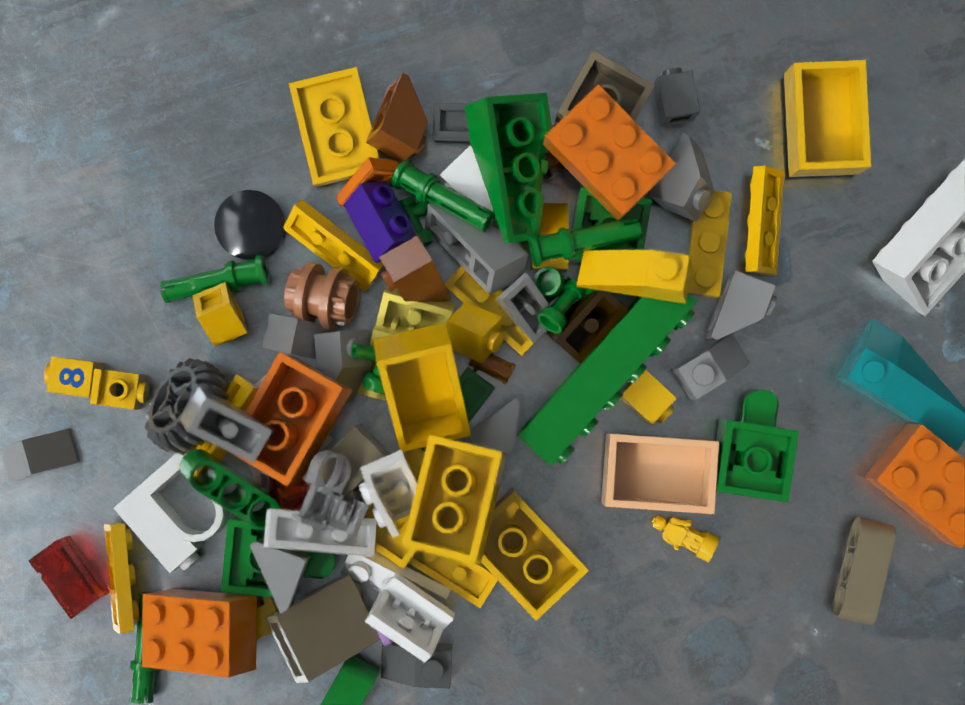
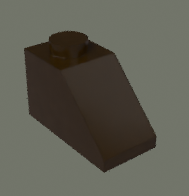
M594 290L572 304L565 314L567 323L561 333L556 334L550 331L546 333L581 364L629 310L610 292Z

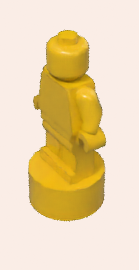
M658 515L652 520L653 528L659 531L664 530L663 539L668 544L673 545L675 550H679L682 545L696 553V557L709 563L721 537L708 531L701 533L690 527L692 521L689 519L680 520L672 517L667 522L666 518Z

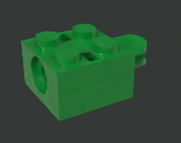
M581 187L577 197L572 231L617 221L585 187ZM642 198L619 220L636 216L641 227L642 237L640 240H635V243L627 241L590 250H644L652 199ZM584 251L575 253V256L568 260V263L581 265ZM584 288V296L593 292L594 289Z
M753 390L748 392L743 400L740 422L719 419L716 441L719 442L716 492L789 503L799 431L776 427L779 400L771 391Z
M238 516L228 519L221 592L273 597L268 585L260 583L266 582L250 547V544L256 540L264 538L265 528L254 527ZM300 551L311 555L303 578L324 579L335 569L337 563L336 554Z

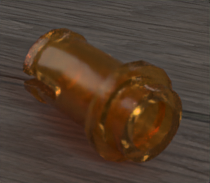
M492 353L483 363L470 359L468 363L469 366L473 367L474 372L480 370L505 385L516 365Z

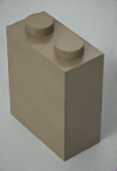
M350 575L336 578L294 601L293 605L283 613H280L278 610L265 617L296 683L310 682L381 640L377 630L365 622L369 611H367L362 600L363 591L358 582L353 580Z

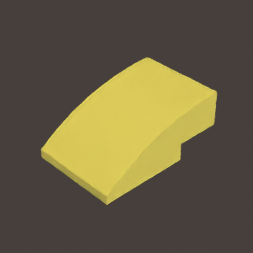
M387 286L383 293L377 322L369 345L374 346L373 339L444 322L446 325V320L454 313L456 303L451 301H404L398 289L390 292ZM371 360V367L368 372L374 370L376 361ZM361 384L358 394L387 402L385 394L370 391Z

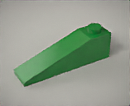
M547 93L484 97L464 106L470 143L504 243L528 241V235L532 234L539 237L544 196L541 193L543 174L547 173L548 161L545 160L546 147L543 145L545 135L552 129Z

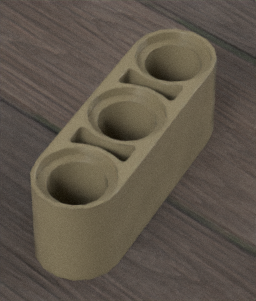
M857 517L854 520L834 599L833 612L836 618L869 626L875 623L895 544L896 530L893 525L862 517Z

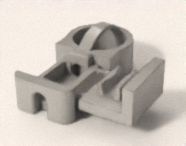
M331 450L321 451L314 456L310 462L309 472L305 480L311 483L299 515L292 513L293 519L320 530H326L330 526L357 536L369 505L353 498L350 502L342 500L344 486L351 474V465L347 457ZM336 457L334 472L330 480L324 483L321 476L322 467L328 459Z

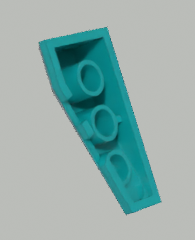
M870 319L835 379L905 421L924 425L949 447L958 451L965 440L964 406L903 336L875 319Z

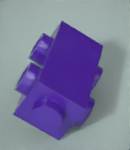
M388 181L361 183L343 204L375 263L382 262L379 258L380 256L418 236Z

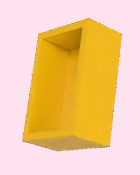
M866 60L793 63L784 73L789 177L859 175L871 168Z
M445 322L373 339L378 369L399 449L402 452L427 447L429 435L450 440L471 436Z

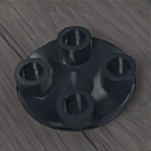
M243 190L230 195L222 202L215 216L214 229L218 242L229 254L240 259L252 260L258 254H263L264 256L270 254L281 245L285 222L281 208L269 195L256 190Z

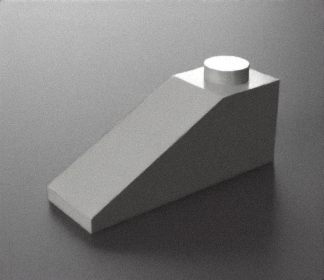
M428 203L425 229L433 232L435 239L489 295L514 283L524 274L528 253L520 243L505 244L499 228L491 226L483 233L473 227V225L455 217L437 205Z

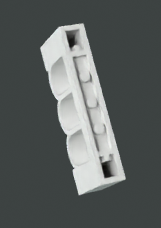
M265 376L254 385L259 388ZM334 426L329 431L318 453L334 441L330 436L336 430ZM178 453L173 455L113 508L169 573L177 570L179 567L186 571L200 559L196 552L204 546L202 541L219 533L227 524L230 511L213 502L216 511L213 525L206 531L194 530L182 520L159 492L182 473L179 464L184 455ZM247 463L253 472L254 481L265 488L267 474Z

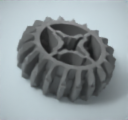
M189 358L185 362L180 361L175 369L169 370L168 376L165 379H161V385L157 390H154L153 400L149 402L150 410L145 415L148 419L145 424V429L148 431L147 438L152 440V443L157 445L158 448L168 453L185 455L187 452L196 449L197 445L205 443L204 439L186 431L180 418L198 387L224 400L228 399L229 395L225 393L228 389L225 375L215 368L214 365L207 361Z

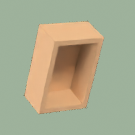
M606 433L601 503L605 507L714 514L719 442L702 439Z

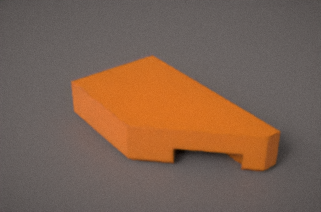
M368 157L336 195L339 206L344 207L343 204L361 183L388 181L390 184L393 174L399 165L398 161Z

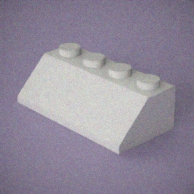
M965 159L957 168L949 173L947 179L925 200L922 207L913 217L903 224L895 237L879 251L877 257L872 261L882 280L923 316L930 312L965 273Z

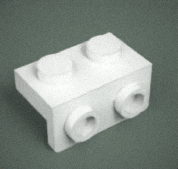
M402 450L360 467L364 483L359 484L362 496L367 505L374 503L375 507L372 510L379 527L387 526L392 537L400 535L396 520L410 515L418 483Z
M396 574L380 591L365 622L423 662H426L433 655L443 630L453 621L455 613L412 582Z

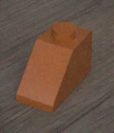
M405 73L399 75L388 86L366 140L367 144L399 162L408 159L412 154L418 155L426 142V137L423 134L428 123L412 82Z
M418 236L411 238L379 257L386 269L380 273L390 292L398 289L404 301L446 302L451 299L433 260Z

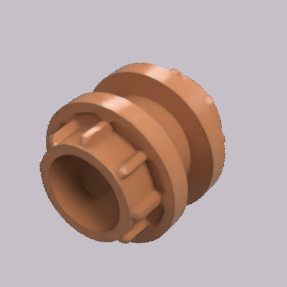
M309 262L304 267L293 270L289 275L284 291V305L290 315L297 319L314 322L316 317H319L323 328L335 330L339 325L345 326L353 320L359 303V284L355 281L354 277L349 276L346 269L334 267L328 275H325L321 264Z

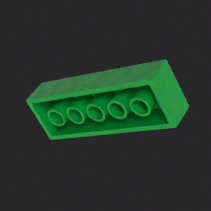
M689 293L686 304L638 297L628 308L629 311L587 358L575 367L517 432V437L550 466L555 461L561 465L574 451L575 448L570 444L577 436L580 435L585 438L598 424L599 421L595 416L601 409L610 410L623 395L619 389L626 382L628 384L630 382L634 383L647 369L643 362L649 356H658L671 342L667 335L672 330L682 329L692 319L695 312L691 308L698 301Z

